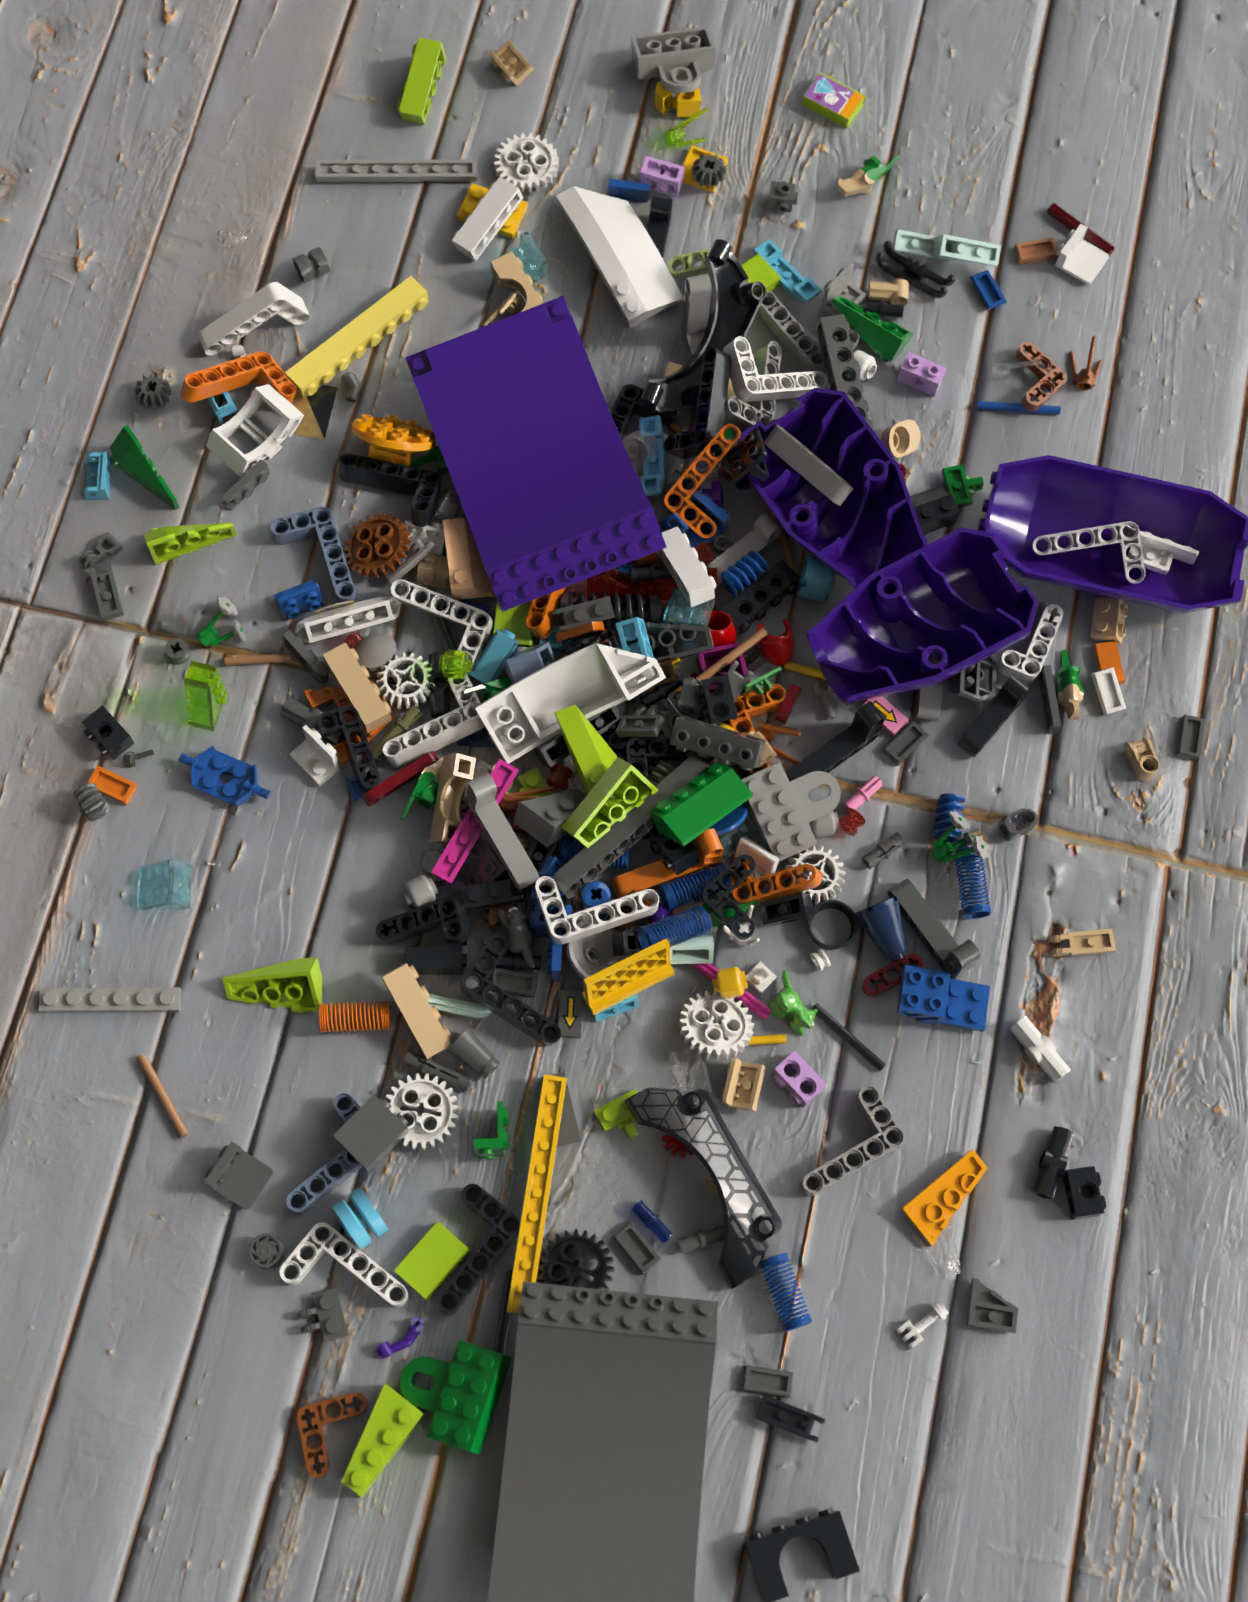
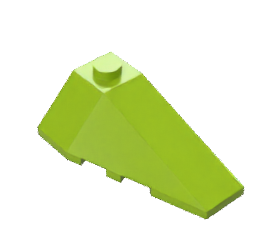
M233 523L167 526L154 528L148 533L143 534L156 565L237 536Z
M572 705L555 711L554 714L584 793L588 795L617 759V755L576 705Z
M317 957L293 959L225 976L222 979L227 998L230 1000L251 1004L260 1002L270 1004V1007L277 1009L281 1006L291 1008V1011L298 1013L319 1011V1004H322V974Z

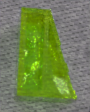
M191 660L184 679L186 699H189L191 706H187V712L192 713L188 720V725L214 731L222 706L227 704L229 693L216 666Z

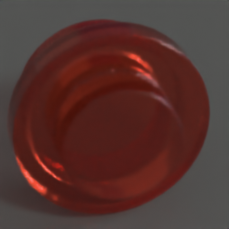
M351 632L344 642L347 643L350 649H355L359 642L363 640L364 637L360 635L361 632Z

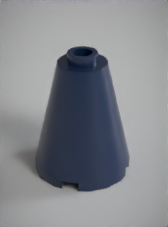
M897 896L855 913L858 921L886 959L891 958L893 962L905 957L903 953L907 951Z

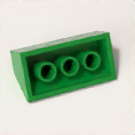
M717 762L699 776L694 777L684 787L677 789L670 797L659 802L649 812L660 834L685 846L750 799L753 794L731 767Z

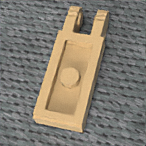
M1112 929L1068 932L1067 934L1049 937L1050 943L1056 944L1067 941L1068 948L1052 950L1051 954L1053 957L1106 954L1116 951Z

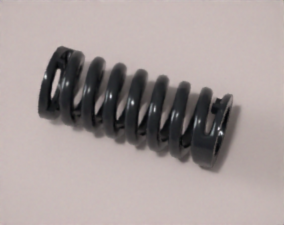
M569 591L568 606L585 602V595L582 591L577 593V597L576 592ZM594 592L589 593L587 602L596 600ZM602 592L599 599L608 597L607 593ZM629 593L623 595L621 607L619 594H612L611 604L615 616V624L625 621L626 617L628 620L637 616L643 619L644 622H648L649 613L651 623H661V594H654V596L648 594L643 605V597L640 593H637L634 597L633 607ZM614 618L604 620V628L606 630L613 628Z

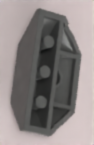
M993 656L950 677L948 692L975 702L994 699L996 697L997 664Z

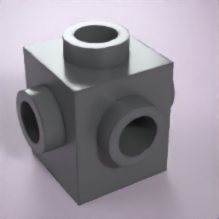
M771 181L768 210L791 213L792 206L797 205L798 192H794L795 184Z

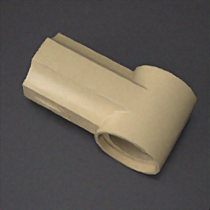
M896 279L891 283L870 281L868 300L889 301L893 305L905 306L908 304V281L904 279Z

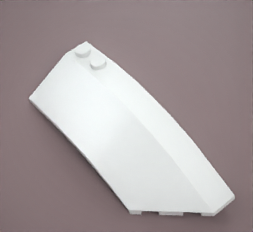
M575 186L556 195L570 224L593 260L630 328L684 300L660 253L628 201Z
M594 643L523 678L476 706L475 710L502 759L509 764L561 733L554 714L555 711L576 705L588 719L623 701H629L666 677L655 658Z

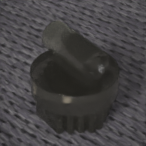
M757 644L743 653L748 671L754 672L766 662L763 652Z

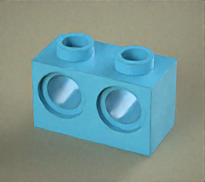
M634 617L616 623L623 650L654 658L643 619Z

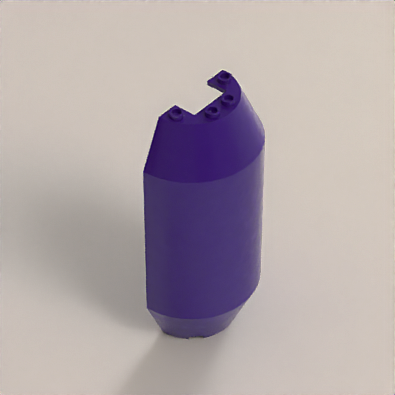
M1051 455L999 464L997 472L992 471L989 483L992 484L989 499H984L982 512H985L984 519H980L978 531L990 533L995 537L1003 549V561L1019 576L1182 614L1236 604L1241 601L1245 580H1240L1244 551L1248 546V516L1211 491ZM1131 521L1136 523L1142 532H1149L1159 538L1169 539L1183 546H1190L1194 550L1199 551V554L1194 564L1173 558L1167 575L1145 568L1144 580L1134 584L1125 577L1120 543L1039 555L1033 550V542L1037 537ZM1109 528L1104 529L1101 532V538L1104 541L1111 540L1113 531ZM1083 532L1079 536V541L1084 545L1089 544L1092 540L1088 532ZM1060 536L1057 540L1058 546L1061 548L1068 547L1070 539L1067 536ZM1040 539L1036 543V549L1044 552L1048 549L1049 544L1046 540ZM1128 547L1126 550V556L1128 555L1130 547ZM1132 568L1129 571V577L1132 580L1140 578L1141 571L1139 568Z

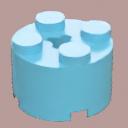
M807 555L803 564L806 567L800 573L796 591L798 594L796 596L826 603L828 594H831L834 582H831V578L836 572L816 557Z

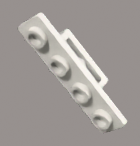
M1129 525L1123 528L1124 536L1132 537L1134 535L1135 529ZM1140 531L1144 566L1146 569L1167 575L1173 558L1194 564L1199 554V551L1194 550L1190 546H1183L1169 539L1154 536L1149 532ZM1131 546L1127 557L1133 559L1138 555V549Z

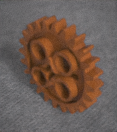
M383 512L381 517H379L375 513L373 519L367 516L366 522L359 520L360 526H353L354 533H348L351 539L344 541L347 547L343 548V551L346 553L345 559L348 561L347 564L356 574L359 573L362 577L367 575L369 579L373 577V574L380 578L381 572L387 576L388 569L395 571L394 565H402L400 558H407L404 551L410 550L407 544L411 543V540L408 538L410 533L406 525L398 517L395 518L393 514L387 516Z

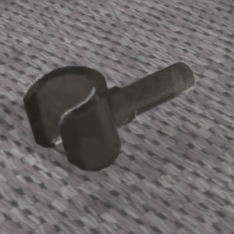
M153 749L141 753L126 752L123 755L124 767H134L136 759L154 755Z

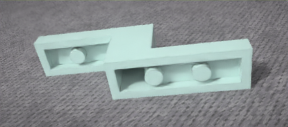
M899 229L895 230L892 251L944 261L958 259L994 267L998 266L1001 245L945 234L935 237Z

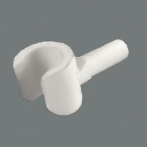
M242 345L232 346L234 358L246 356Z

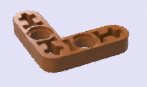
M1023 342L1016 351V357L1041 380L1027 391L1022 399V405L1028 411H1036L1063 387L1067 381V375L1034 344ZM1037 363L1044 364L1046 369L1040 368ZM1057 378L1058 380L1053 384L1052 380ZM1040 387H1046L1049 393H1044ZM1035 396L1037 397V400H1036V401H1033V402L1030 401V400H1032Z
M358 1392L308 1404L298 1410L297 1423L308 1474L312 1477L322 1478L330 1470V1461L322 1425L364 1414L368 1408V1400L363 1394ZM355 1397L360 1401L363 1400V1405L360 1406L359 1411H356L355 1408L346 1409L348 1414L344 1415V1407L341 1400L346 1399V1405L353 1403V1398ZM331 1403H336L339 1406V1414L334 1418H330L326 1414V1407ZM309 1409L310 1413H315V1417L311 1419L312 1427L318 1425V1430H310L304 1433V1428H309L306 1420H302V1416L306 1415V1410ZM312 1434H316L320 1438V1445L315 1449H310L307 1446V1438ZM323 1450V1455H318L320 1463H325V1467L318 1474L316 1470H312V1466L316 1462L314 1456L309 1458V1453H317Z

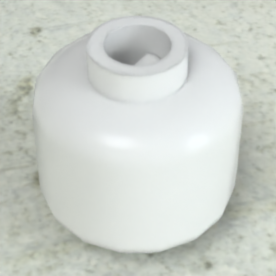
M861 350L855 351L853 354L859 364V380L871 379L877 369L875 358Z

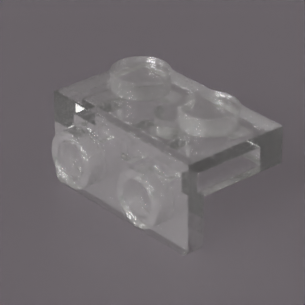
M697 1048L678 1053H668V1066L673 1073L675 1081L673 1082V1089H678L682 1096L696 1089H704L708 1093L712 1092L704 1054L702 1053L698 1056Z

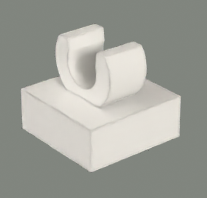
M760 961L746 975L747 982L761 995L776 980L777 976Z

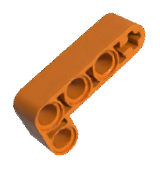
M741 862L740 868L735 872L738 874L742 868L749 870V866ZM802 864L755 878L753 871L732 894L734 899L741 904L757 900L761 903L815 888L820 885L822 874L810 864ZM730 875L732 886L735 884V879ZM791 877V884L788 887H785V880ZM770 883V890L764 893V886ZM749 889V896L743 899V892Z

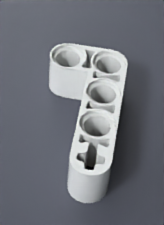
M1050 604L1045 608L1025 655L1014 650H1007L1002 654L997 664L998 671L1002 675L1010 677L1014 674L1026 684H1032L1036 680L1063 618V609L1056 604ZM1050 616L1053 617L1052 623L1048 622ZM1040 633L1047 634L1048 638L1041 636ZM1033 651H1038L1041 656L1035 655ZM1008 660L1012 662L1013 665L1010 666L1006 664L1005 661ZM1025 669L1032 670L1033 674L1027 673Z

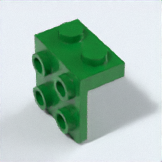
M498 1101L497 1104L498 1138L474 1139L475 1157H480V1160H494V1157L504 1156V1150H508V1131H504V1126H508L507 1107H503L502 1101Z

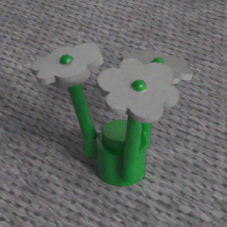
M218 596L217 605L220 610L207 625L195 634L196 637L206 647L210 644L215 647L220 642L233 636L237 639L240 638L245 643V634L236 619L233 620L232 632L217 638L219 632L213 626L223 614L238 615L236 606L229 599Z
M950 811L948 814L952 818V825L937 840L932 842L934 847L930 848L934 859L939 864L942 862L945 864L950 860L974 852L982 860L988 858V847L983 841L982 836L971 835L968 831L970 826L967 824V820L956 811ZM955 828L966 831V833L962 834L964 838L953 845L948 841L943 842ZM966 842L969 846L973 844V848L952 854L954 849Z

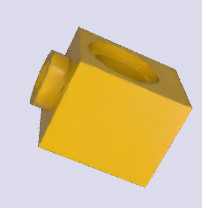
M699 87L691 92L675 93V97H672V109H676L677 117L700 116L701 96Z

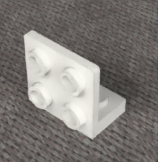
M304 725L302 729L306 740L289 755L320 787L340 770L338 766L339 759L335 755L337 752L329 743L325 745L320 740L322 737L315 728L310 729L307 725Z

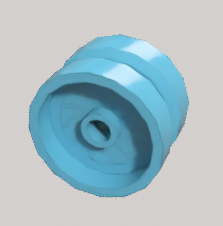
M359 1187L350 1193V1199L355 1205V1209L352 1210L348 1203L342 1199L334 1204L332 1208L340 1218L338 1221L350 1239L353 1238L359 1248L363 1250L371 1244V1237L366 1232V1228L370 1227L374 1235L379 1238L387 1233L389 1229L363 1190Z

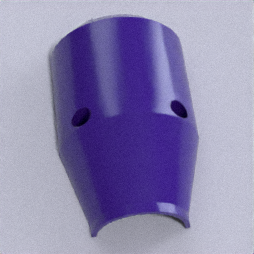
M813 388L797 398L798 407L790 409L784 416L772 420L766 427L759 421L743 431L740 442L746 434L755 428L760 430L764 442L774 427L779 425L854 488L841 506L832 502L766 445L767 455L764 457L770 477L763 482L757 477L753 478L749 473L745 475L789 537L847 580L855 589L869 575L926 546L927 538L922 533L900 465L846 393L843 391Z
M961 527L869 575L820 622L807 630L806 635L813 655L828 684L841 702L849 706L856 701L935 686L1029 636L1038 601L1027 585L1020 588L1018 581L1014 577L1011 578L1008 574L1007 565L1003 561V549L992 534Z

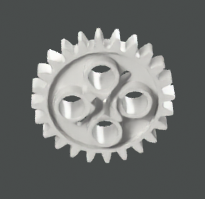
M522 133L521 138H518L514 134V140L506 138L507 144L501 142V149H496L497 155H494L496 176H500L521 188V193L525 189H528L529 193H531L532 188L539 191L540 185L546 188L547 182L552 183L553 177L557 176V171L559 170L557 150L553 149L552 143L547 144L546 138L540 141V135L532 138V133L528 137H525L524 133Z
M705 991L703 997L697 993L695 1000L690 998L688 1004H684L679 1017L678 1027L681 1028L680 1035L685 1036L684 1043L691 1042L690 1050L697 1048L698 1056L705 1052L706 1059L714 1055L716 1061H718L720 1055L727 1060L729 1053L734 1058L738 1051L742 1053L745 1046L748 1047L754 1027V1023H751L752 1015H746L748 1007L741 1008L742 1001L735 1003V997L725 999L718 996V993H715V991L713 996H710L708 991Z
M417 1073L416 1080H412L409 1075L407 1076V1083L399 1080L400 1088L392 1086L391 1089L394 1095H386V1098L392 1106L389 1110L395 1116L399 1113L403 1117L410 1116L414 1119L413 1124L408 1126L409 1132L402 1138L404 1139V1147L406 1148L412 1143L413 1150H416L418 1144H421L423 1150H426L428 1143L435 1148L436 1140L443 1144L442 1136H451L448 1128L456 1129V1125L452 1120L459 1119V1116L453 1113L459 1110V1106L452 1105L457 1101V1097H449L453 1089L448 1088L445 1090L446 1081L438 1084V1076H435L431 1081L428 1073H426L424 1079H421L419 1073ZM414 1093L418 1096V1099L415 1103L410 1104L405 1101L406 1096ZM432 1097L441 1099V1103L437 1107H431L428 1102ZM401 1107H407L408 1109L419 1111L421 1107H424L426 1112H439L442 1115L435 1116L429 1113H422V1116L419 1117L416 1111H401L400 1109ZM428 1120L437 1122V1126L433 1130H426L424 1125Z

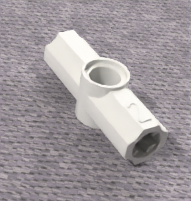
M1026 1016L1010 1028L1012 1033L1025 1047L1024 1050L1029 1059L1034 1064H1039L1054 1084L1071 1071L1055 1052L1056 1048L1053 1042L1046 1035H1041Z

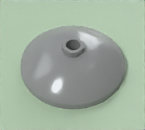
M583 920L576 925L583 929L588 927L589 923ZM615 928L566 944L569 961L574 970L583 979L628 958V955L613 956L612 933L618 932Z

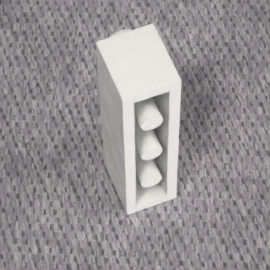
M501 177L490 186L488 193L478 202L476 209L467 217L464 225L455 233L452 239L459 252L477 261L523 199L519 188Z
M678 526L662 532L667 548L659 550L657 553L689 605L694 607L714 599L715 580L712 576H708L704 562L698 560L697 551L694 547H690L687 535L685 533L682 534Z

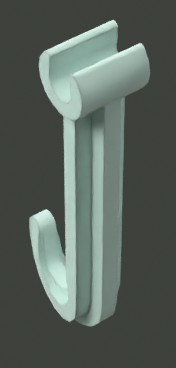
M491 991L486 992L485 996H487L488 1001L495 1002L493 993ZM429 994L430 998L427 999L430 1006L433 1007L435 1005L438 1011L472 1018H485L492 1013L480 1004L433 994Z

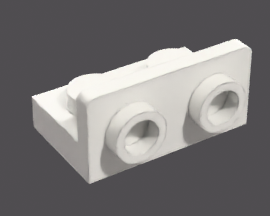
M405 520V525L410 533L408 536L410 540L414 539L419 533L425 532L428 538L423 542L424 546L429 542H433L436 547L431 553L443 555L445 547L443 524L433 522L432 526L417 527L411 521Z

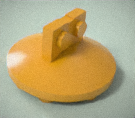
M361 414L360 418L355 419L351 426V432L370 445L369 458L407 466L411 465L412 453L430 450L434 448L436 442L434 431L418 426V421L406 420L405 422L398 420L399 417L394 415H386V418Z

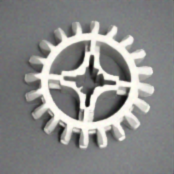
M403 652L401 658L394 654V660L388 659L387 665L380 666L382 672L377 673L379 680L376 681V685L380 687V695H383V701H389L391 707L397 703L399 710L402 709L403 705L406 706L407 710L410 708V705H414L418 709V702L425 704V697L430 698L429 678L431 675L429 672L432 671V667L429 668L428 661L423 662L421 655L415 659L414 653L406 657V653ZM417 671L424 678L422 685L415 679ZM390 678L394 679V682L397 683L395 691L388 685Z
M812 846L810 851L806 849L801 851L802 853L795 854L794 857H790L788 860L790 865L785 867V869L805 864L804 862L809 860L819 861L817 864L810 865L817 869L820 868L822 881L819 886L827 888L822 890L808 889L798 892L799 894H810L811 900H814L815 905L820 903V899L822 901L829 900L828 897L835 899L836 893H840L842 890L840 885L845 883V880L841 877H844L846 873L844 870H840L843 867V862L836 863L839 856L834 855L831 857L832 850L829 849L825 853L823 852V846H820L819 850ZM825 865L830 869L833 880L829 879V876L824 872ZM789 877V878L786 879V880H790L789 882H787V885H786L787 887H788V886L791 884V882H792V878H791V877Z

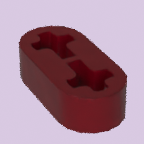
M791 684L775 720L786 724L801 693V687Z

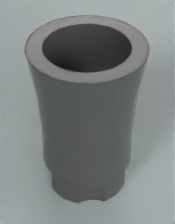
M471 1028L464 1031L447 1051L460 1059L476 1074L479 1073L483 1079L492 1074L500 1064L494 1058L495 1055L484 1046Z

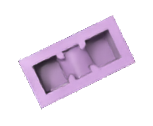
M908 352L900 368L897 381L935 397L947 368Z

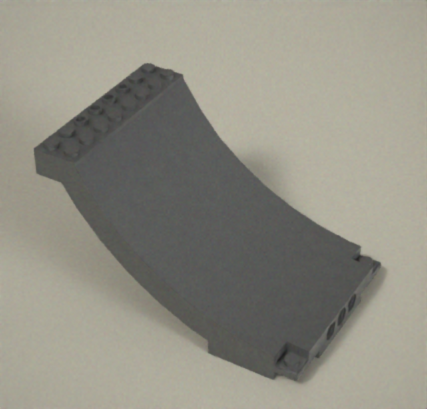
M523 1282L487 1602H694L704 1458L717 1337L718 1301Z

